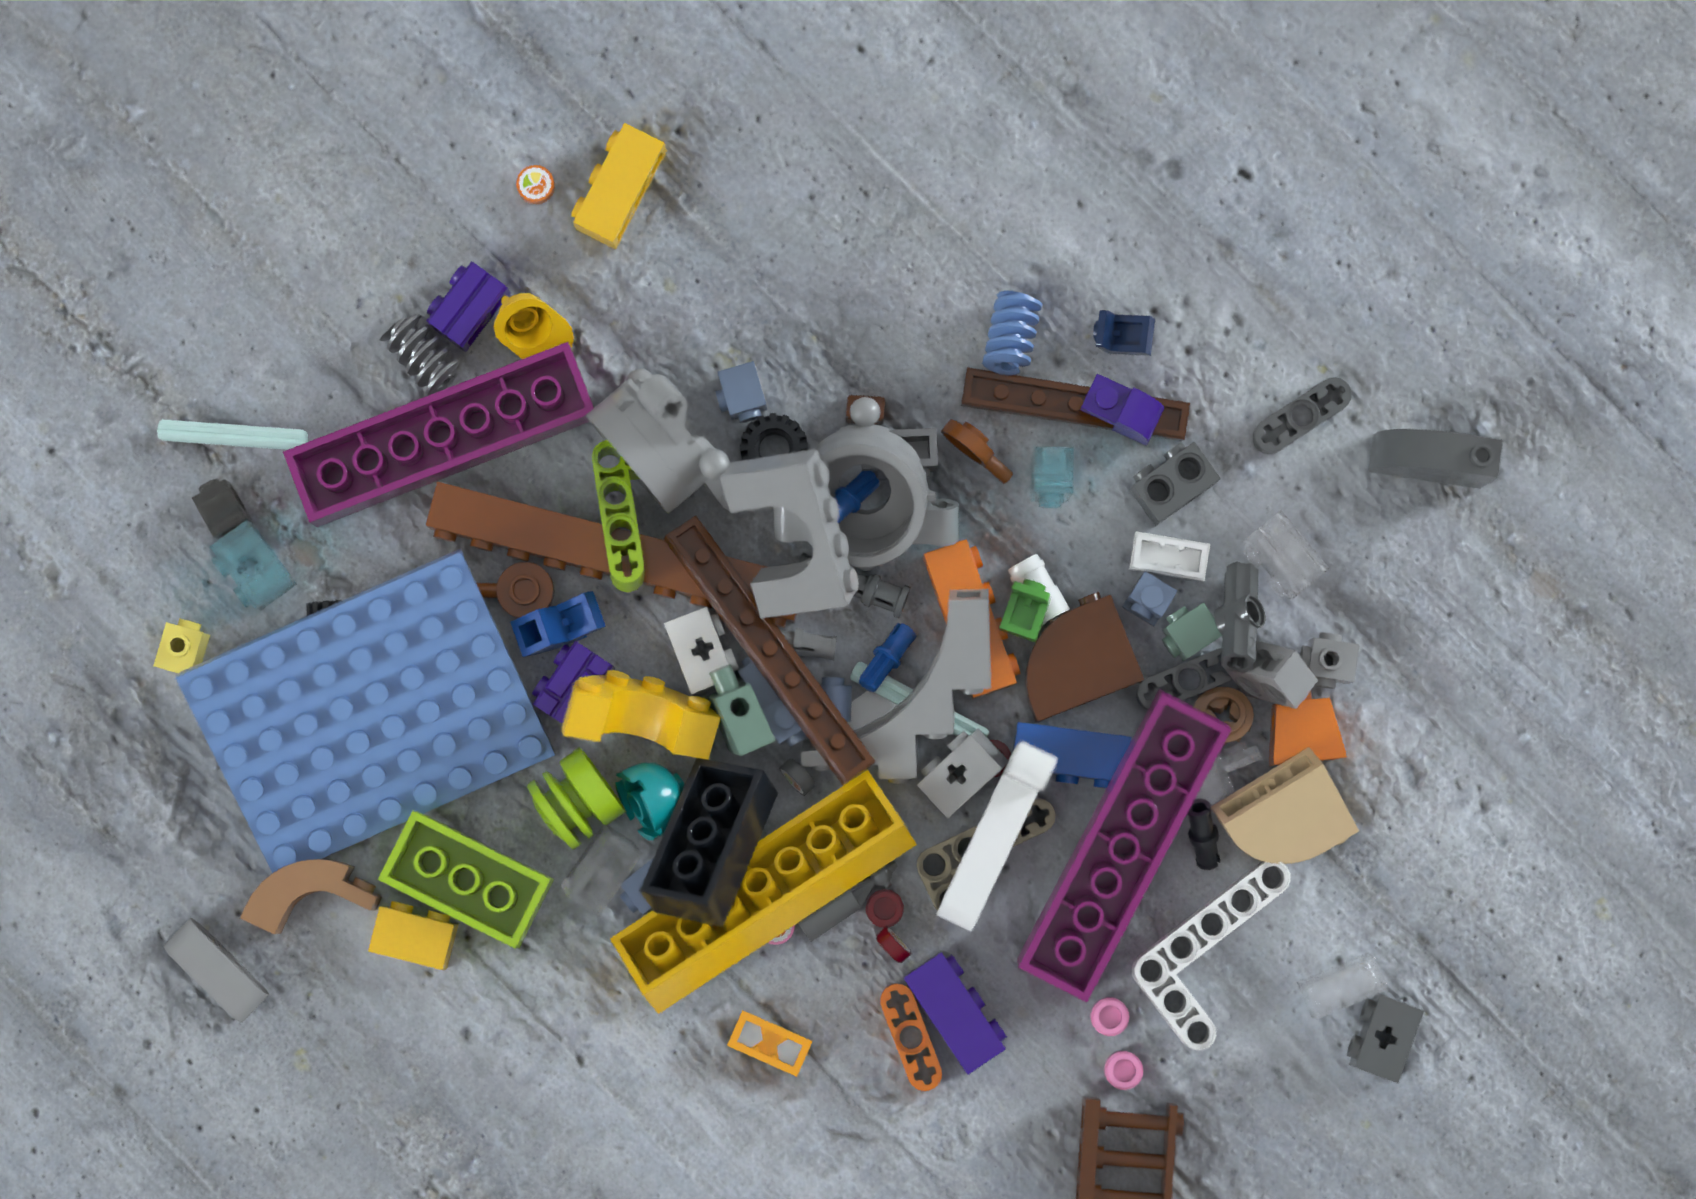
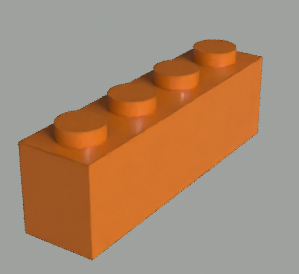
M965 539L956 542L954 545L944 546L924 553L923 560L946 625L950 590L989 589L991 689H984L979 694H970L972 700L1016 685L1015 676L1020 675L1021 672L1014 653L1007 655L1002 640L1008 639V635L999 629L1002 618L995 619L990 604L996 603L989 581L982 583L977 570L983 567L977 547H969L968 541Z

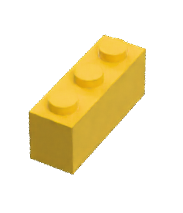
M626 123L623 124L620 132L614 130L605 148L609 153L603 165L596 164L588 181L592 186L586 198L580 196L571 213V216L575 218L573 224L577 231L615 250L667 152L664 142Z

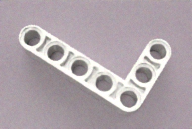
M1023 741L1016 745L945 893L936 916L965 930L972 931L1037 793L1043 790L1057 761L1056 757Z
M1268 862L1257 864L1133 961L1131 971L1134 980L1177 1037L1187 1047L1194 1050L1209 1048L1215 1041L1216 1028L1176 974L1288 888L1291 881L1290 871L1282 862H1279V864ZM1270 866L1276 868L1280 873V882L1272 889L1267 888L1262 881L1263 871ZM1238 890L1246 891L1250 897L1249 907L1242 912L1234 909L1231 902L1233 894ZM1208 913H1214L1220 920V928L1213 935L1206 934L1201 928L1202 918ZM1179 936L1185 937L1190 943L1189 953L1183 958H1176L1171 952V943ZM1147 960H1155L1160 967L1159 976L1153 981H1145L1140 974L1141 965ZM1177 990L1183 997V1005L1178 1011L1169 1012L1164 1006L1165 995L1170 991ZM1196 1021H1201L1207 1030L1206 1037L1198 1043H1193L1187 1036L1188 1027Z

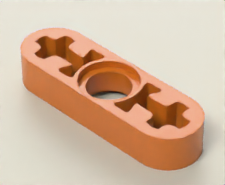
M900 983L891 984L883 990L880 1004L907 1077L914 1088L920 1091L932 1090L941 1081L942 1069L915 997L906 985ZM893 990H898L900 995L907 994L908 1001L903 1003L905 1012L909 1015L914 1011L916 1019L904 1020L896 1027H894L892 1019L900 1018L895 1007L888 1008L886 1001L891 999L890 992ZM907 1026H915L922 1032V1041L915 1048H907L900 1042V1033ZM928 1047L930 1055H923L922 1057L927 1067L934 1066L936 1072L931 1075V1082L924 1084L922 1079L915 1080L914 1073L919 1071L916 1060L913 1059L908 1063L905 1056L918 1054Z

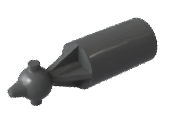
M895 861L888 863L798 922L810 942L861 909L875 885H884L886 889L891 887L892 883L890 880L892 873L898 867Z

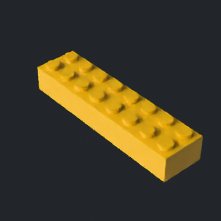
M866 770L758 841L723 927L659 914L652 910L612 936L610 940L644 998L660 1014L917 844L870 772Z

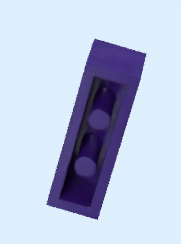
M940 951L903 976V978L967 1075H969L1006 1050L1001 1041L1006 1039L1007 1036L995 1018L988 1022L980 1009L986 1006L974 986L967 990L959 979L964 974V971L954 956L951 954L945 958Z

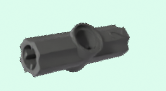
M1234 562L1227 566L1224 580V605L1217 608L1214 614L1216 626L1222 635L1221 666L1229 672L1246 673L1254 669L1257 628L1262 627L1266 621L1264 608L1258 600L1259 570L1251 563Z

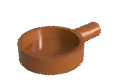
M950 419L941 430L942 435L952 445L974 462L986 468L1003 484L1011 479L1013 472L994 456L995 453L986 444L989 439L972 424L965 421L962 425Z
M519 562L509 566L501 574L497 583H477L483 598H498L502 608L515 618L522 617L537 609L550 607L554 599L555 590L550 575L541 566L531 562Z

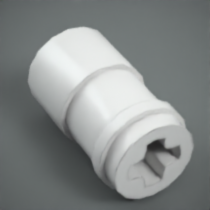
M1035 554L1008 569L1012 583L1016 581L1023 584L1024 579H1029L1046 586L1045 592L1050 593L1051 601L1042 624L1044 625L1048 622L1052 623L1060 615L1069 611L1070 608L1058 586L1054 585L1045 569L1044 561L1040 560L1038 554Z

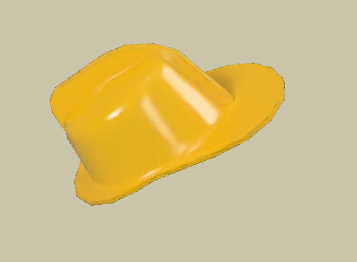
M519 293L511 297L504 295L501 298L502 305L493 326L495 336L521 359L566 342L572 348L574 341L572 327L564 317L539 297L530 293Z

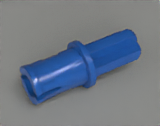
M862 471L846 487L841 486L835 491L834 498L839 508L838 524L850 513H857L861 508V503L879 487L880 481L873 471Z
M897 623L885 642L873 650L875 656L859 679L861 687L869 692H875L889 672L901 665L900 659L917 638L913 629L903 623Z

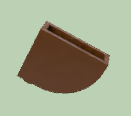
M1096 592L1079 599L1080 607L1064 613L1053 621L1034 644L1025 671V691L1035 723L1144 680L1111 594L1101 598L1100 593Z

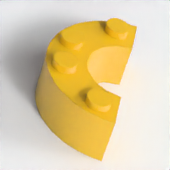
M608 670L607 675L586 676L575 681L561 730L563 736L598 742L601 741V737L605 733L631 734L654 741L666 747L672 754L709 760L721 717L710 708L711 702L698 696H688L665 687V682L661 679L645 676L643 680L630 678L626 673Z

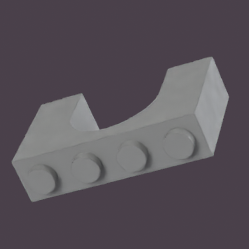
M818 449L731 462L729 467L720 476L730 513L765 507L786 509L803 520L811 532L814 543V552L810 559L799 563L761 568L751 582V587L760 618L847 607L858 590V576L855 569H851L847 556L849 552L848 540L839 528L838 504L834 497L831 498L827 485L829 482L828 468L824 461L821 462Z

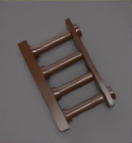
M1083 1096L1076 1199H1172L1176 1136L1183 1135L1184 1114L1178 1113V1106L1175 1103H1166V1115L1107 1111V1107H1100L1101 1100L1098 1097ZM1107 1126L1165 1131L1163 1154L1104 1150V1146L1098 1145L1099 1130H1105ZM1103 1165L1162 1170L1161 1192L1102 1189L1100 1184H1095L1096 1169H1103Z

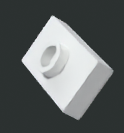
M1135 531L1129 570L1146 571L1151 574L1204 582L1210 544Z

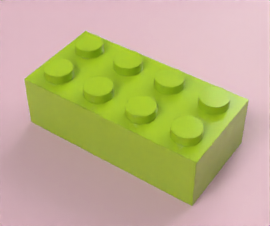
M412 810L377 879L515 949L521 947L554 881L553 878Z

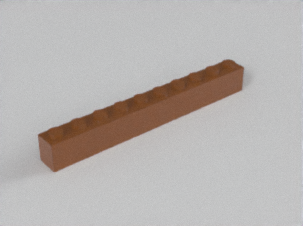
M437 481L426 521V526L434 530L433 537L455 542L458 536L471 540V547L492 552L493 546L508 549L506 556L523 561H529L530 555L544 559V566L565 571L566 565L581 568L580 575L596 580H602L603 574L610 576L602 524ZM617 528L612 532L611 537L617 541H624L632 533ZM639 534L645 571L642 584L654 587L653 594L675 599L676 593L691 597L690 604L712 609L708 599L665 540ZM621 556L624 577L632 576V570L630 568L629 556ZM726 556L753 592L751 582L761 568H766V566ZM797 613L771 617L777 627L785 628L786 622L795 624Z

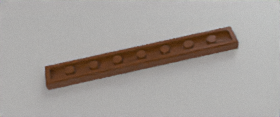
M695 515L665 535V542L841 784L844 786L876 762L771 617L760 618L753 592L699 518Z

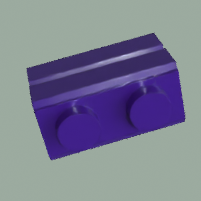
M472 261L467 268L461 265L454 272L449 281L452 288L444 298L440 295L437 296L426 312L430 315L426 321L429 326L464 352L468 351L502 305L501 298L504 295L509 296L511 294L507 286Z
M577 641L571 647L565 644L553 661L558 667L550 679L544 675L533 690L532 695L537 697L533 705L563 724L575 681L586 676L607 675V671L614 670L615 667Z

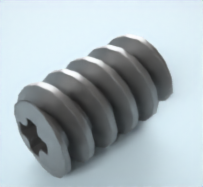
M417 313L410 317H404L393 324L379 340L381 342L389 341L387 349L390 353L399 352L396 360L400 364L408 363L406 372L410 376L418 374L416 383L419 387L428 386L425 392L428 396L446 389L456 379L457 374L454 371L460 361L458 359L450 362L445 361L450 349L448 347L439 351L435 349L441 339L439 336L426 339V335L431 327L425 325L417 328L416 324L422 317Z

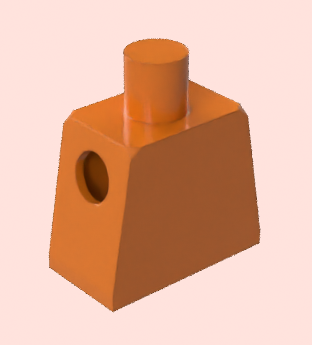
M1310 690L1306 699L1296 709L1279 704L1272 705L1269 766L1280 765L1308 747L1320 761L1347 757L1330 698L1312 699Z

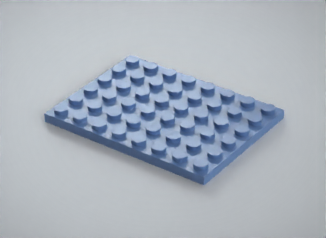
M461 549L177 673L175 676L272 873L292 863L327 857L406 822L412 810L424 814L555 755L552 744Z

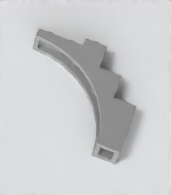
M989 589L950 590L948 620L940 649L926 675L910 695L890 712L862 728L853 730L876 761L873 765H878L879 779H888V782L893 784L907 783L910 779H917V735H924L927 739L945 738L947 734H954V690L961 689V693L979 694L984 689H991ZM804 740L801 749L802 767L811 766V769L815 771L831 770L811 741Z

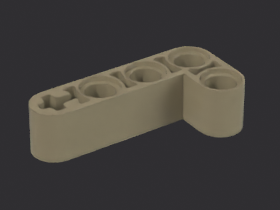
M1043 799L1034 800L1032 806H1036L1038 810L1045 809L1047 812V816L1043 818L1044 825L1039 827L1035 822L1024 826L1023 828L1028 834L1022 837L1020 829L1012 847L1048 831L1053 826L1056 814L1049 802ZM1031 808L1026 817L1032 814ZM977 826L926 849L917 859L916 867L918 874L937 911L940 906V894L945 889H948L962 860L958 853V844L964 838H972ZM929 854H938L944 860V870L938 876H930L923 869V861Z

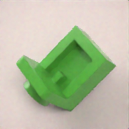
M1024 579L1023 584L1014 581L1011 588L1012 593L999 627L1000 631L1036 643L1051 601L1050 593L1045 592L1046 586L1029 579Z

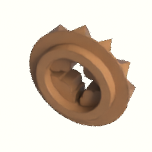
M1215 687L1200 695L1194 707L1216 718V715L1213 713L1221 714L1230 705L1229 718L1232 721L1224 722L1232 730L1223 746L1233 741L1240 742L1241 738L1251 730L1254 718L1253 707L1249 699L1240 691L1230 687Z

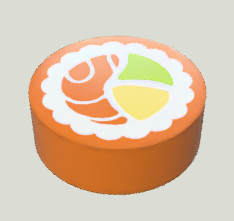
M530 165L524 168L517 177V190L524 201L537 205L545 203L552 197L555 190V182L551 173L545 167Z

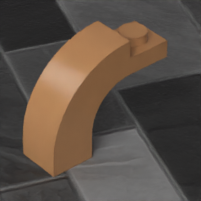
M305 860L282 867L268 876L249 898L240 919L272 934H281L296 904L312 893L319 891L330 892L370 911L377 909L383 896L374 893L376 888L374 884L361 878L355 877L353 882L348 881L355 866L334 860Z

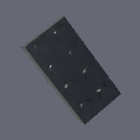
M696 758L639 890L655 913L719 927L724 926L778 795V791L764 770Z

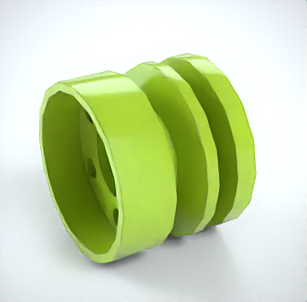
M578 747L559 761L566 776L561 782L547 770L542 773L550 790L545 792L536 780L526 785L532 795L534 807L555 836L565 841L573 850L581 845L579 838L573 830L575 827L578 826L587 838L594 836L587 820L589 817L594 815L602 824L607 826L627 812L613 789L581 747Z

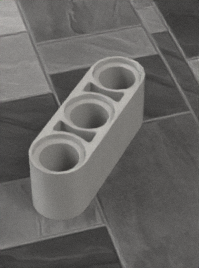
M190 918L163 945L166 952L227 1013L240 1023H243L269 996L266 988L193 918Z

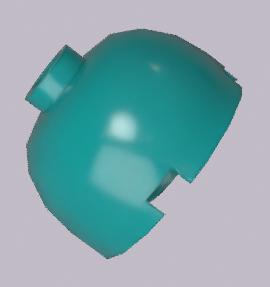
M639 763L618 772L616 777L621 778V780L615 783L619 800L627 811L625 813L631 821L635 816L643 826L637 831L648 841H653L663 836L685 785L682 778L677 773L672 774L667 768L657 763Z

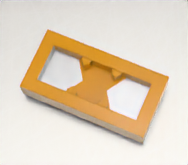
M742 1010L727 1046L797 1077L813 1041Z

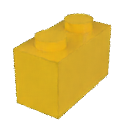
M391 901L390 907L379 906L368 952L440 970L448 968L459 925L449 922L451 916L433 910H428L427 916L412 913L413 905L397 901Z

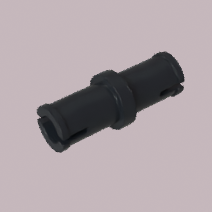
M1195 799L1187 813L1190 822L1188 830L1189 842L1195 849L1196 865L1202 870H1212L1218 866L1217 862L1220 863L1221 861L1216 843L1219 839V832L1212 820L1210 802L1205 799Z

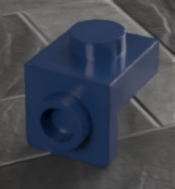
M1100 310L1099 319L1093 327L1095 345L1108 354L1151 356L1155 318L1144 315H1119L1109 310Z

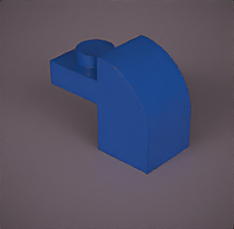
M593 591L582 593L556 606L537 609L510 622L522 657L548 652L563 647L565 644L569 645L586 638L588 634L606 627Z

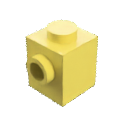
M179 618L177 625L166 622L153 666L179 673L202 663L210 635L200 632L202 624L181 618Z

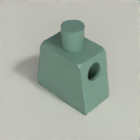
M730 664L710 672L709 674L717 692L709 695L708 700L711 702V708L721 717L718 726L728 751L742 756L774 742L773 733L750 683H738ZM738 698L740 706L736 712L732 713L730 704L734 699Z

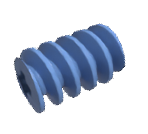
M1001 291L996 294L998 299L994 303L995 313L992 314V326L988 332L990 340L986 342L985 351L987 354L984 355L982 364L992 372L1012 376L1020 373L1019 367H1026L1031 363V358L1023 353L1032 352L1034 345L1025 339L1036 337L1037 331L1028 325L1038 324L1039 317L1032 312L1040 311L1042 303L1024 293Z

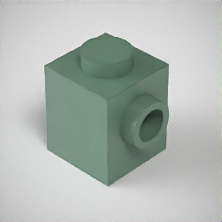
M1204 602L1190 612L1183 606L1166 618L1170 625L1162 630L1166 635L1162 639L1164 646L1173 658L1180 656L1182 661H1185L1222 636L1216 626L1215 618Z

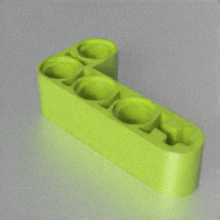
M608 440L599 442L592 451V465L610 578L618 590L632 592L642 585L645 576L630 482L640 478ZM607 455H613L620 460L613 468H605L599 462ZM613 491H619L626 496L624 501L617 505L608 503L605 498ZM620 527L629 529L632 533L624 541L613 539L611 534ZM621 556H629L630 568L632 570V576L624 577Z

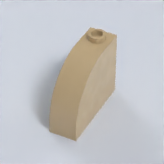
M1309 747L1211 806L1216 818L1235 844L1251 857L1268 863L1279 864V862H1282L1283 864H1291L1309 860L1336 845L1344 843L1350 836L1359 832L1324 764Z

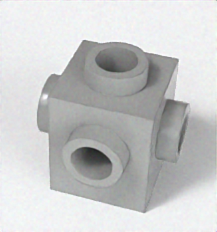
M1320 632L1319 638L1308 640V646L1302 645L1300 657L1318 679L1314 686L1335 689L1336 683H1353L1355 681L1360 644L1342 642V635ZM1325 655L1331 659L1330 666L1324 662Z

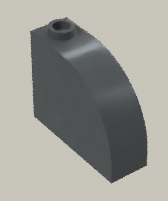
M1382 430L1373 435L1368 472L1480 489L1498 478L1503 440L1437 430Z

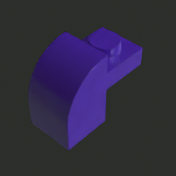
M1097 373L1080 410L1114 425L1113 431L1147 446L1164 411V406L1155 398L1135 387L1130 389Z

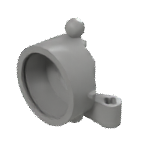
M645 369L631 371L624 384L585 415L600 436L613 445L639 476L638 482L667 514L672 512L703 485L725 509L729 510L720 476L730 465L729 458L723 451L714 449L705 437L690 435L685 428L687 400L665 376L652 375Z
M862 397L854 401L850 408V415L856 424L840 428V431L826 437L814 448L818 449L821 462L824 461L827 465L829 472V482L827 485L831 498L835 497V491L840 487V478L844 472L853 466L862 464L875 466L883 471L889 479L891 493L886 502L881 506L869 510L860 509L857 513H850L839 523L841 533H844L848 540L849 552L847 556L850 566L857 567L863 571L873 570L878 565L885 564L899 557L912 544L954 545L959 541L958 502L950 499H936V492L928 489L927 478L920 463V458L912 446L898 435L890 432L889 428L875 425L880 417V408L876 401L869 397ZM773 507L774 539L787 543L808 541L814 547L811 532L803 520L786 509Z

